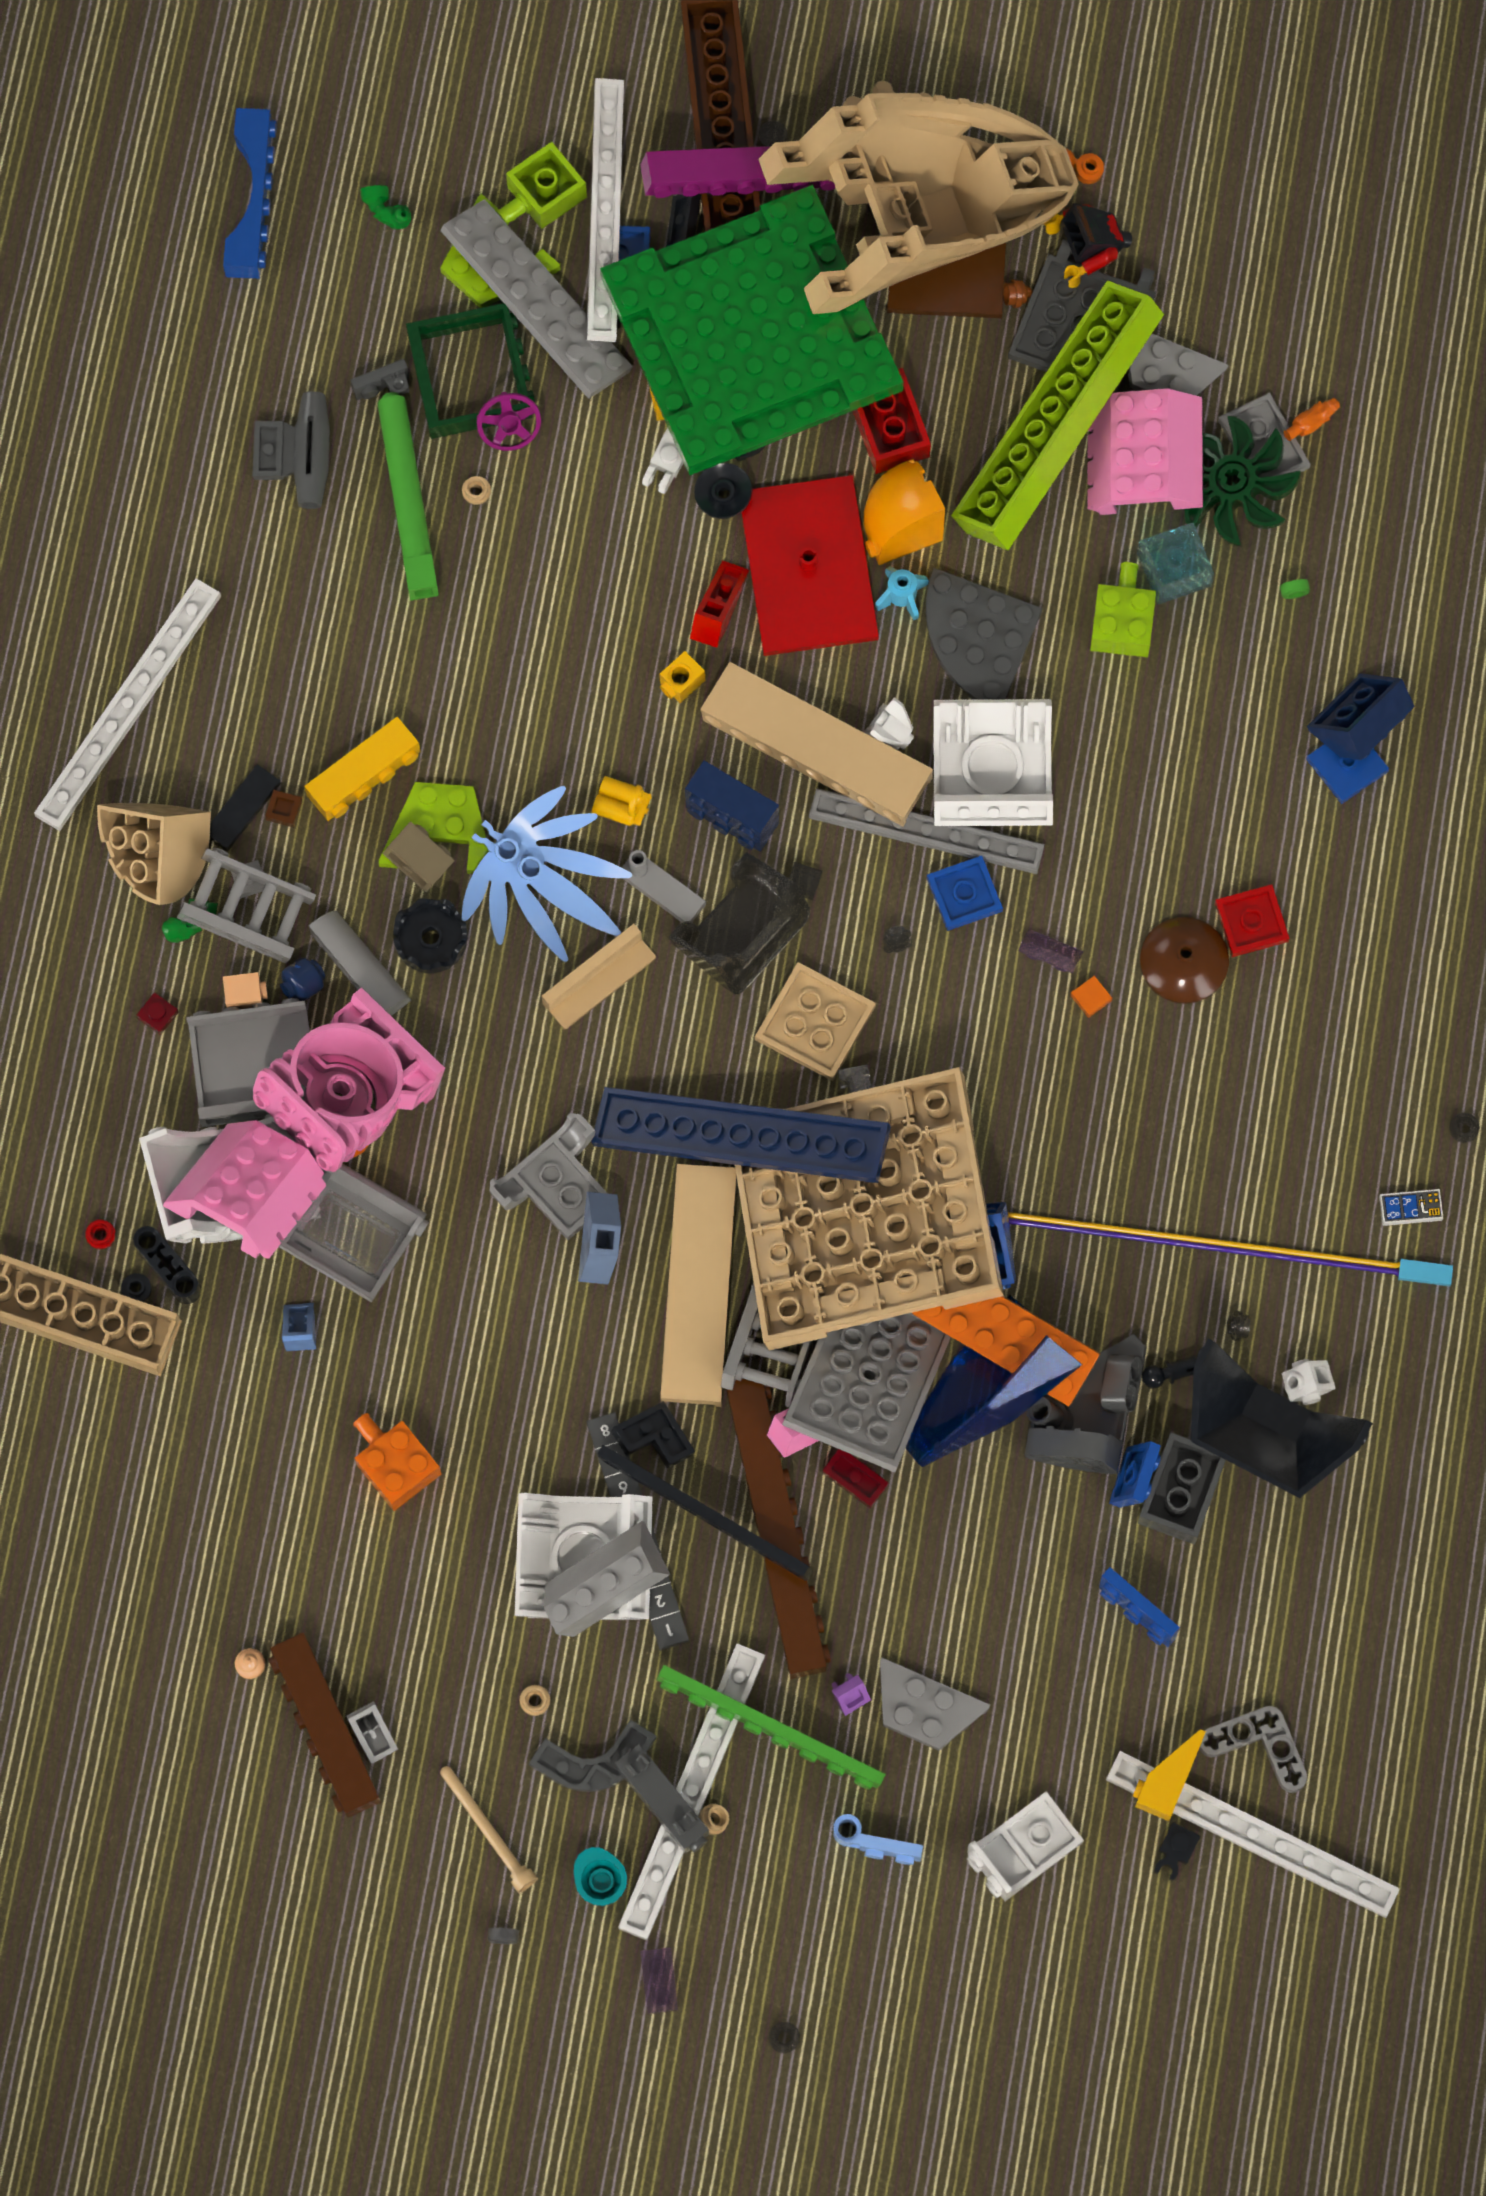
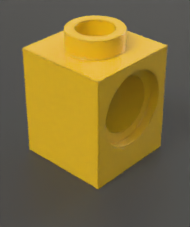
M686 651L660 673V689L669 699L674 697L679 703L684 701L706 681L705 670ZM677 675H684L688 680L684 683H676L673 678Z

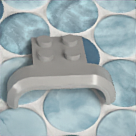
M570 1113L565 1123L555 1134L505 1176L498 1180L493 1178L490 1181V1194L505 1210L518 1206L529 1197L561 1234L569 1240L583 1228L587 1192L607 1193L575 1158L591 1142L595 1136V1129L581 1114Z

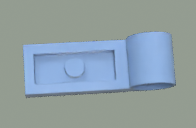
M851 1814L841 1815L834 1823L833 1835L835 1840L842 1846L865 1851L866 1857L883 1859L884 1855L896 1857L895 1862L906 1865H914V1861H921L923 1845L861 1834V1823L857 1817ZM844 1823H850L856 1828V1833L849 1838L843 1837L838 1831L839 1827Z

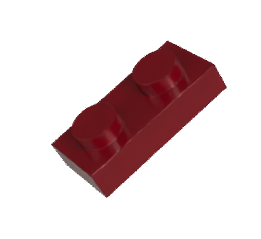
M838 1449L822 1470L824 1475L870 1509L889 1486L886 1480L850 1453Z

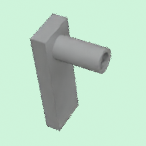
M641 850L631 852L629 859L622 866L623 869L632 873L631 878L622 879L687 927L706 906L704 899L649 860Z

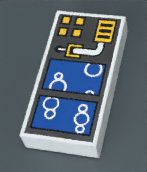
M1440 1189L1380 1194L1379 1196L1383 1226L1443 1220Z

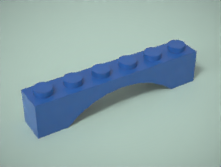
M236 108L234 137L237 148L244 155L252 172V192L244 217L236 229L225 239L223 267L226 277L260 279L261 269L266 268V251H262L263 242H268L269 229L268 225H264L265 216H270L271 201L266 199L267 190H272L273 174L269 172V164H274L275 147L271 146V137L276 138L277 121L272 120L270 109Z

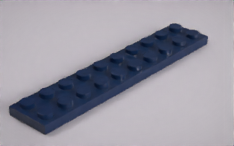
M604 1087L594 1128L595 1136L591 1143L595 1147L878 1183L891 1126L886 1122Z

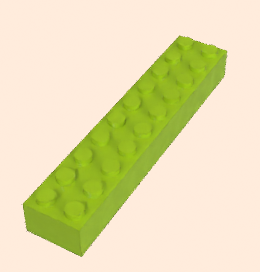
M1108 280L1106 281L952 513L951 517L966 534L1007 551L1010 549L1163 318V312L1149 295Z

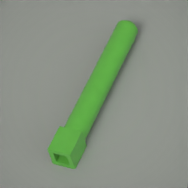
M396 392L386 393L377 402L410 601L439 596L406 399Z

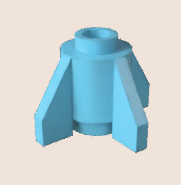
M886 568L885 574L888 577L887 590L875 602L876 609L880 611L891 605V603L899 607L907 606L912 619H918L919 612L915 599L917 591L929 585L928 578L924 575L913 574L905 569Z

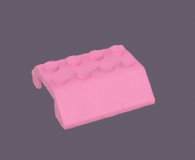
M1168 388L1112 393L1088 429V431L1093 432L1088 435V458L1093 459L1088 462V485L1093 487L1087 490V509L1096 511L1100 515L1117 514L1116 505L1166 501L1171 502L1174 510L1203 508L1202 397Z
M257 1120L230 1123L225 1126L178 1184L163 1206L185 1219L191 1218L199 1210L243 1235L241 1245L243 1252L254 1258H257L260 1253L264 1258L269 1259L280 1246V1240H284L297 1224L296 1220L302 1218L313 1204L312 1201L317 1199L327 1185L322 1179L324 1175L323 1170L307 1148Z

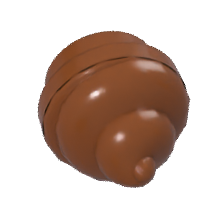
M1012 279L1004 284V303L1006 306L1020 308L1028 301V298H1031L1033 291L1023 281Z

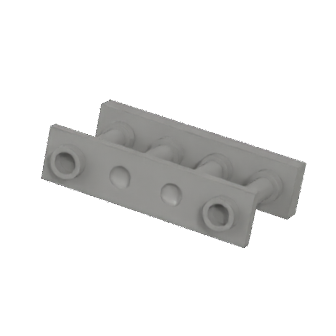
M214 847L210 850L207 848L201 859L210 862L198 893L195 900L191 901L190 904L184 902L177 918L287 964L294 951L293 947L288 946L289 942L287 940L303 902L311 905L316 894L311 893V888L302 883L295 882L294 885L231 859L229 858V853L222 849ZM220 868H224L236 873L237 876L222 913L215 915L207 912L205 905ZM250 879L264 885V889L249 925L246 924L243 927L234 923L235 919L232 917L246 883ZM278 891L292 897L277 935L271 939L261 934L262 930H260V927L274 893Z
M753 1282L723 1370L721 1388L733 1390L735 1381H741L743 1378L787 1391L785 1406L790 1407L801 1382L800 1378L812 1341L803 1343L800 1354L781 1349L769 1351L764 1344L754 1342L755 1338H751L752 1331H758L761 1325ZM752 1353L795 1366L791 1380L746 1367V1364L742 1363L744 1355L750 1356Z

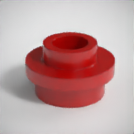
M99 1219L88 1225L85 1237L91 1247L101 1250L113 1244L116 1232L110 1222ZM99 1231L106 1232V1237L102 1240L95 1237Z

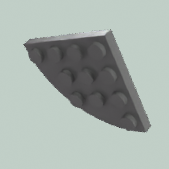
M934 568L926 597V620L930 643L937 660L951 681L955 682L965 691L972 700L1006 699L1041 616L1042 608Z

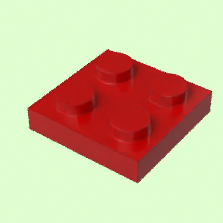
M1272 884L1215 900V906L1232 957L1289 942L1290 938Z

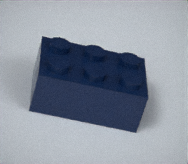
M705 760L685 788L686 808L690 815L698 820L704 818L713 823L712 826L715 830L724 835L728 833L738 838L739 844L749 850L755 848L761 852L779 825V804Z

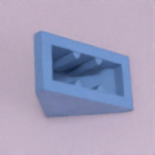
M314 1303L284 1305L282 1340L286 1351L316 1349Z

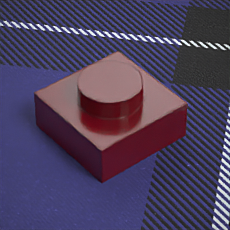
M154 992L136 1016L137 1019L161 1035L179 1011Z

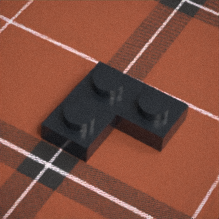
M664 1401L614 1426L611 1430L626 1457L652 1444L667 1469L693 1456L695 1450Z

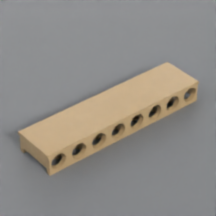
M731 662L728 663L700 709L703 721L836 792L850 797L904 827L907 817L927 784L932 780V768Z
M677 1164L660 1397L661 1402L664 1401L665 1404L667 1402L708 1404L722 1407L723 1388H721V1381L725 1362L737 1185L735 1167Z
M0 1254L1 1323L161 1377L182 1323L177 1313Z

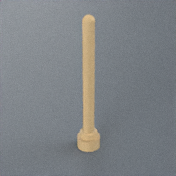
M444 1766L440 1771L441 1776L512 1873L510 1877L513 1887L518 1893L527 1890L538 1880V1877L531 1868L527 1869L525 1865L521 1866L449 1766Z

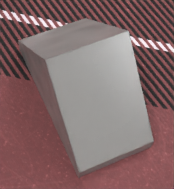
M374 1701L346 1716L371 1764L398 1750Z

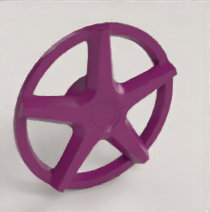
M502 392L500 395L488 400L480 409L476 417L477 430L481 439L488 446L502 451L517 450L529 444L536 437L541 426V414L537 404L527 396L518 393ZM510 399L523 401L530 407L514 412ZM501 401L500 415H485L492 405ZM535 413L536 426L533 433L530 434L521 425V421ZM482 423L498 426L493 442L485 436ZM517 434L524 439V442L515 446H500L506 435Z

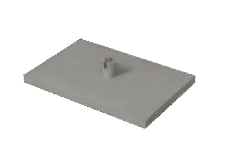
M912 1313L827 1332L828 1337L818 1339L782 1425L887 1470L896 1472L951 1338Z

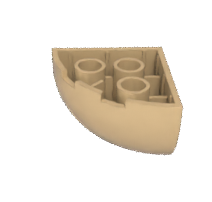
M109 803L97 805L101 842H106L111 856L108 861L119 879H124L133 888L132 892L148 902L164 905L176 902L189 893L198 881L206 863L201 858L205 850L209 849L211 812L181 806L149 803Z

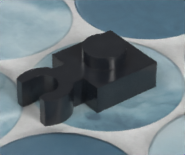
M1173 1822L1159 1849V1852L1167 1856L1157 1862L1154 1873L1158 1875L1163 1866H1168L1172 1870L1169 1881L1173 1882L1178 1875V1861L1187 1865L1201 1836Z

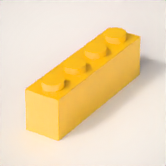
M396 717L304 786L306 796L327 821L333 817L339 818L348 811L349 805L357 799L361 801L368 797L372 792V788L377 784L388 782L395 775V771L401 766L412 764L421 752L419 742L402 721Z

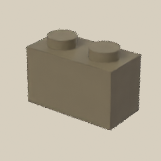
M411 821L382 853L425 892L434 885L455 861L451 858V853L441 844H435L422 826L414 825Z

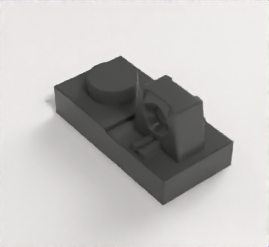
M404 359L350 379L356 400L373 398L386 387L390 392H396L400 396L410 392L407 381L409 379L408 367Z

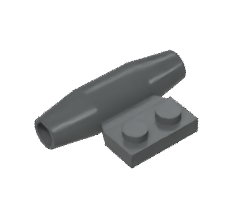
M315 391L302 394L295 427L284 421H255L254 480H283V478L294 474L298 506L305 509L321 507L328 477L330 425L325 394Z

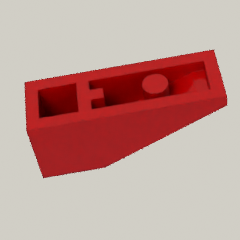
M722 560L695 612L690 639L715 648L718 647L749 575V569Z

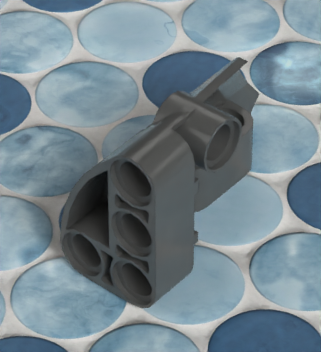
M1135 1334L1100 1352L1099 1359L1070 1407L1045 1392L1042 1397H1037L1029 1403L1027 1416L1032 1423L1028 1431L1024 1457L1074 1470L1103 1474L1118 1473L1128 1414L1136 1407L1147 1349ZM1048 1410L1047 1416L1042 1419L1043 1414Z

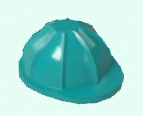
M592 1847L585 1849L574 1862L575 1885L578 1893L586 1902L592 1905L606 1906L616 1902L623 1895L627 1887V1874L622 1863L614 1855L603 1848Z

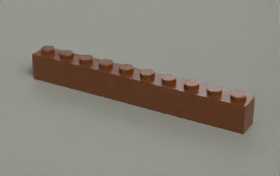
M743 1378L741 1381L736 1380L733 1390L726 1389L758 1536L810 1566L808 1556L802 1557L799 1546L805 1544L801 1526L795 1527L793 1516L798 1515L796 1501L794 1497H788L786 1488L792 1486L788 1468L782 1469L780 1458L783 1456L767 1436L774 1415H776L775 1410L769 1411L767 1400L772 1399L770 1386ZM763 1556L790 1680L826 1672V1663L831 1662L828 1645H822L819 1634L824 1633V1626L821 1614L815 1616L813 1604L818 1603L814 1585L808 1586L807 1580L799 1578Z

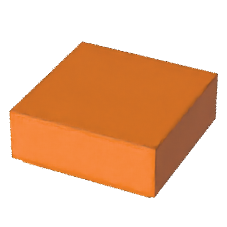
M1095 975L1072 991L1070 995L1088 1018L1112 1002L1113 999Z

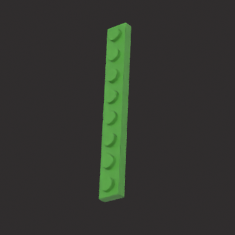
M663 1665L656 1678L657 1681L661 1682L660 1687L673 1694H677L678 1691L689 1696L688 1701L701 1708L708 1705L717 1710L715 1713L717 1716L730 1722L734 1718L744 1723L743 1728L753 1734L760 1735L763 1732L772 1737L771 1742L784 1749L791 1746L800 1751L798 1754L800 1757L813 1763L817 1759L827 1764L826 1769L836 1775L843 1776L846 1773L854 1777V1783L862 1788L870 1790L871 1787L877 1789L886 1775Z

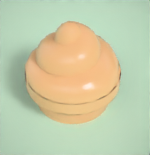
M244 1649L236 1656L235 1669L245 1679H255L265 1670V1658L256 1649Z

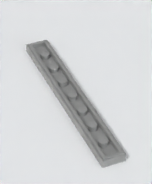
M817 788L809 813V819L972 859L983 856L984 862L1033 874L1038 873L1045 845L972 826H934V817L910 812L904 827L850 797Z

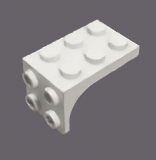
M1045 1792L986 1837L977 1842L975 1840L972 1841L968 1846L967 1852L969 1857L967 1861L976 1873L981 1871L984 1873L988 1881L985 1884L994 1897L998 1898L1001 1896L1004 1901H1007L1081 1845L1084 1840L1049 1794Z

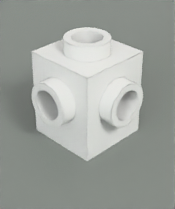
M1299 1360L1292 1363V1369L1282 1373L1285 1391L1290 1402L1303 1401L1304 1405L1314 1404L1321 1400V1395L1336 1389L1327 1360Z

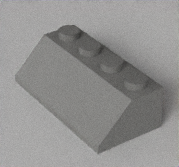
M639 1522L545 1584L544 1609L557 1635L571 1637L578 1635L670 1575L645 1522Z

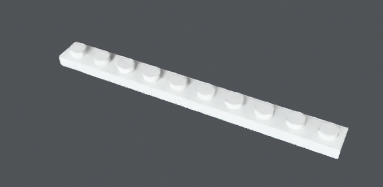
M595 78L587 315V340L616 342L617 313L602 282L600 268L619 261L624 80Z
M195 578L34 812L35 817L61 831L220 599V592Z
M736 1644L717 1691L745 1705L765 1655ZM710 1707L676 1788L698 1817L738 1723V1720L734 1718L730 1722L715 1714L717 1710ZM662 1825L659 1828L618 1927L620 1930L644 1940L649 1938L684 1854L683 1850Z
M1120 1751L1106 1780L1134 1793L1139 1779L1145 1781L1148 1773L1154 1767ZM1184 1784L1173 1811L1174 1814L1384 1918L1387 1917L1400 1888L1189 1784Z

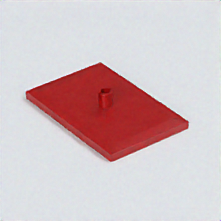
M853 475L752 489L751 500L748 506L741 512L763 656L879 640Z

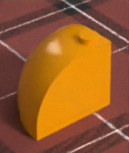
M913 459L903 462L884 473L872 487L865 503L863 524L868 540L865 541V546L870 558L875 557L878 565L943 541L945 507L932 481L925 482L923 473H925L924 468L918 461L914 462Z

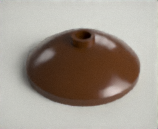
M1178 917L1160 923L1148 934L1140 953V967L1146 983L1160 997L1175 1003H1195L1208 998L1220 988L1227 975L1229 954L1223 938L1211 925L1195 918ZM1183 950H1187L1191 953V956L1184 958L1180 953Z

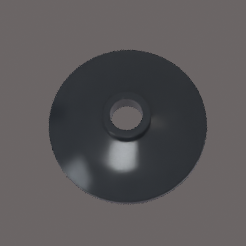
M720 463L705 469L700 474L695 484L694 495L699 508L705 514L716 519H728L737 516L748 506L752 496V484L746 472L740 467L730 463ZM722 491L730 492L727 498L719 497Z

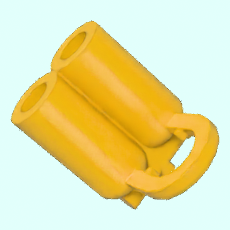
M604 776L591 813L627 826L633 824L640 826L645 813L648 814L649 812L647 807L650 799H652V795L646 793L641 785L637 784L635 786Z

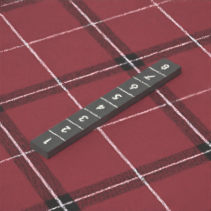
M615 1412L586 1421L596 1454L604 1445L631 1461L630 1456L626 1457L611 1432L612 1428L619 1424ZM598 1457L610 1497H622V1495L626 1494L642 1495L637 1481L604 1463ZM652 1527V1535H651V1536H652V1538H653V1540H654V1542H655V1544H656V1546H657V1549H658V1551H659V1553H660V1555H661V1552H660V1549H659V1546H658V1542H657V1539H656V1536H655V1533H654V1530H653V1527ZM669 1576L650 1587L649 1618L660 1651L689 1642Z

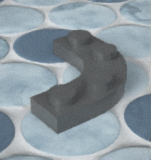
M630 1719L611 1749L606 1754L594 1759H582L571 1755L545 1738L529 1762V1766L565 1788L582 1792L601 1791L625 1780L616 1769L615 1762L638 1744L647 1753L657 1737Z

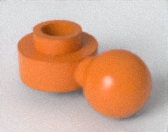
M1066 148L1077 179L1084 184L1096 183L1104 172L1102 159L1092 153L1084 154L1078 159L1075 158L1071 150ZM1086 164H1092L1095 167V169H1087Z

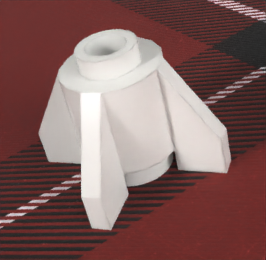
M895 697L888 705L883 703L880 706L878 714L864 731V733L896 750L900 747L904 750L914 738V735L911 734L913 726L904 704Z

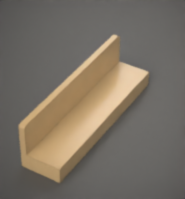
M633 923L542 995V1003L562 1028L568 1029L652 963L656 956L642 940L641 931Z

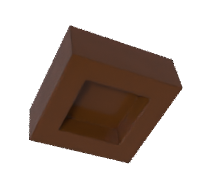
M273 790L265 819L294 828L302 804V797Z

